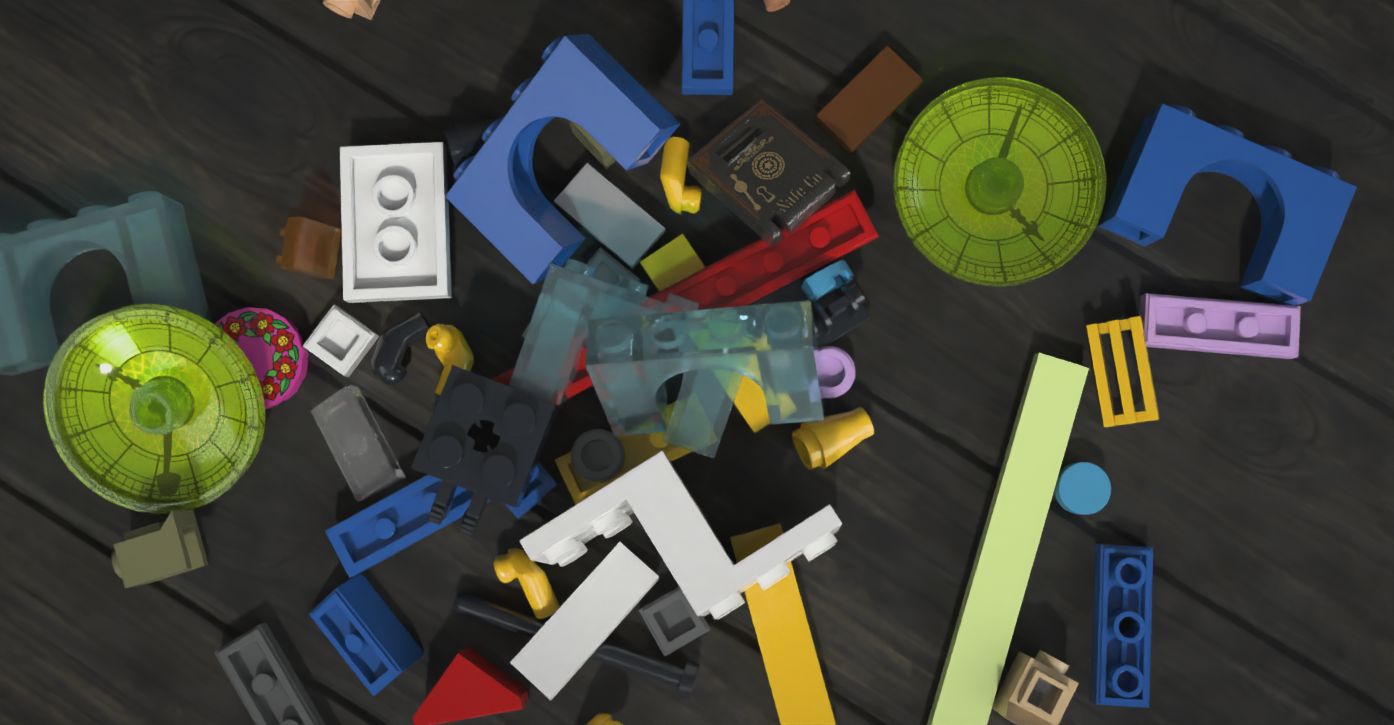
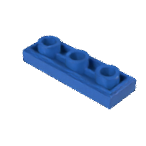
M1095 544L1090 701L1096 705L1149 708L1153 547ZM1127 617L1129 627L1126 632L1121 634L1119 623L1123 618Z

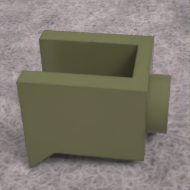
M193 509L172 510L165 522H158L123 533L124 541L113 544V568L116 574L123 579L125 588L149 584L209 565Z

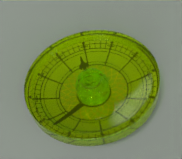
M992 77L966 82L946 91L933 100L919 114L899 148L894 167L893 191L895 205L904 230L916 248L931 263L949 275L966 282L984 286L1005 287L1024 284L1044 277L1064 265L1082 249L1095 230L1102 213L1106 194V171L1102 152L1094 133L1085 119L1070 103L1058 94L1038 84L1015 78Z
M159 304L130 305L112 310L90 320L64 341L49 366L45 380L43 398L45 421L59 456L69 470L89 489L110 502L128 509L154 514H170L172 510L188 511L208 504L229 490L246 473L253 463L263 439L265 429L263 392L257 374L244 352L232 338L210 321L197 314L173 306Z

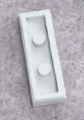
M619 542L510 663L551 701L659 580V576Z

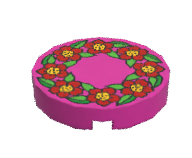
M247 307L226 314L213 325L235 344L249 363L260 388L263 410L273 408L272 406L280 404L283 400H288L298 391L307 374L309 354L308 350L303 347L305 342H303L301 334L297 331L298 328L291 320L269 309Z

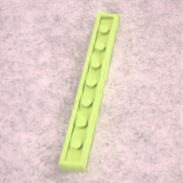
M1042 353L1034 354L927 725H987L1089 370L1087 367Z

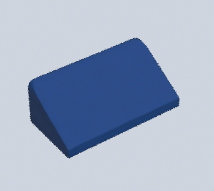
M362 574L354 576L337 587L309 613L314 622L373 696L424 654L421 647Z

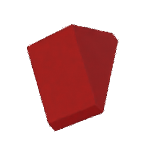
M467 646L456 655L414 714L413 723L414 725H435L523 709L529 700L528 689Z

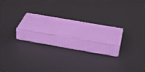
M1149 293L1140 296L1139 316L1142 318L1147 347L1283 359L1298 358L1301 306Z

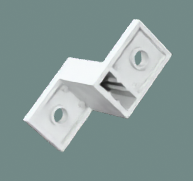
M661 451L519 541L530 560L550 565L558 562L559 566L563 567L585 554L588 550L584 544L597 535L603 534L607 539L624 530L633 522L629 515L635 513L696 615L706 616L711 613L715 620H719L745 603L740 594L748 588L759 583L764 591L790 574L791 571L786 564L804 554L809 562L836 545L835 543L838 541L834 534L838 532L842 522L829 504L742 561L734 564L672 463Z

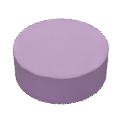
M833 346L821 347L812 352L805 360L802 368L803 382L806 388L819 398L832 399L839 397L847 392L854 382V363L851 357L840 348Z

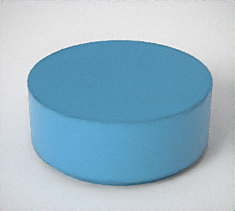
M1076 462L1065 466L1059 471L1054 494L1058 503L1065 510L1074 514L1089 515L1100 511L1107 504L1111 495V484L1107 474L1099 466L1088 462Z

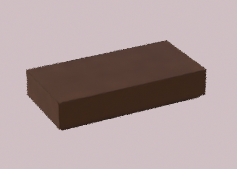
M887 45L816 115L815 121L851 155L921 86L924 80Z

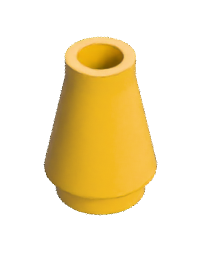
M858 407L852 411L803 421L801 428L792 432V439L801 461L809 470L818 466L826 469L862 440L872 436L874 429L866 411L862 407Z

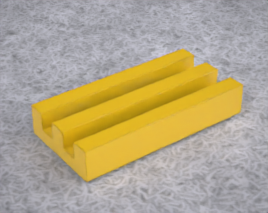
M1141 316L1086 325L1104 427L1159 420ZM1131 329L1146 411L1135 412L1121 333L1124 330ZM1110 333L1124 414L1115 415L1101 334Z

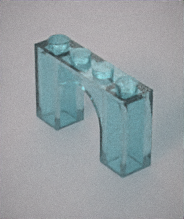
M145 191L129 196V203L114 207L107 205L89 206L80 209L77 212L78 217L63 221L58 219L38 220L29 223L27 231L12 235L0 233V374L14 376L62 362L50 311V292L57 274L65 264L74 257L88 251L106 249L116 256L125 270L134 307L158 306L172 308L194 315L206 322L211 321L183 205L160 192Z
M567 258L565 267L551 263L509 387L560 405L567 401L583 351L590 338L598 329L611 321L625 317H637L651 321L671 336L680 351L683 361V381L663 441L714 459L757 337L756 334L747 332L750 321L719 311L716 320L698 315L696 311L699 303L671 293L668 294L666 303L645 296L648 285L619 275L616 284L612 285L595 279L598 268Z
M811 300L589 319L585 366L615 436L666 432L667 385L665 381L677 374L697 369L728 370L742 374L755 381L765 395L771 424L824 420L822 374Z

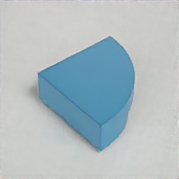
M840 260L805 279L801 289L809 302L813 301L815 303L853 280L851 277L854 274L845 260Z

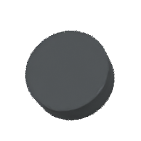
M592 429L581 434L574 442L571 450V462L575 471L582 478L591 482H605L614 478L621 471L625 460V451L621 441L614 434L602 429Z

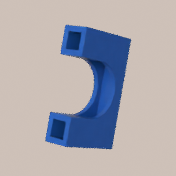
M589 34L560 36L546 48L542 55V60L545 62L534 77L525 80L515 90L511 98L514 105L505 117L497 119L487 128L482 136L485 144L476 156H471L458 167L454 174V178L457 181L445 196L532 284L557 274L586 239L545 198L535 180L532 163L533 150L536 139L545 125L555 117L565 118L577 123L626 171L648 164L680 125Z
M1162 103L1143 119L1098 227L1146 247L1165 236L1183 190L1194 174L1216 172L1228 175L1242 183L1251 192L1257 202L1261 215L1260 236L1239 288L1275 304L1295 306L1311 301L1357 187L1340 180L1339 174L1331 169L1320 166L1309 167L1291 159L1292 155L1282 148L1269 145L1261 146L1244 139L1243 133L1236 128L1226 125L1214 126L1196 118V114L1187 107L1176 104L1165 105Z

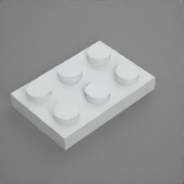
M443 142L340 147L343 300L348 303L452 298L449 200L445 197L448 193L446 145Z

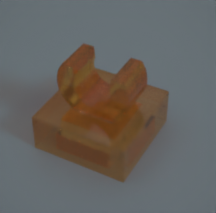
M288 217L286 227L280 231V236L284 237L282 255L276 257V262L280 265V269L319 279H334L342 229L304 217Z

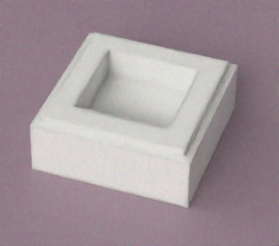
M333 305L304 343L303 347L343 376L350 377L379 338V335L339 306Z

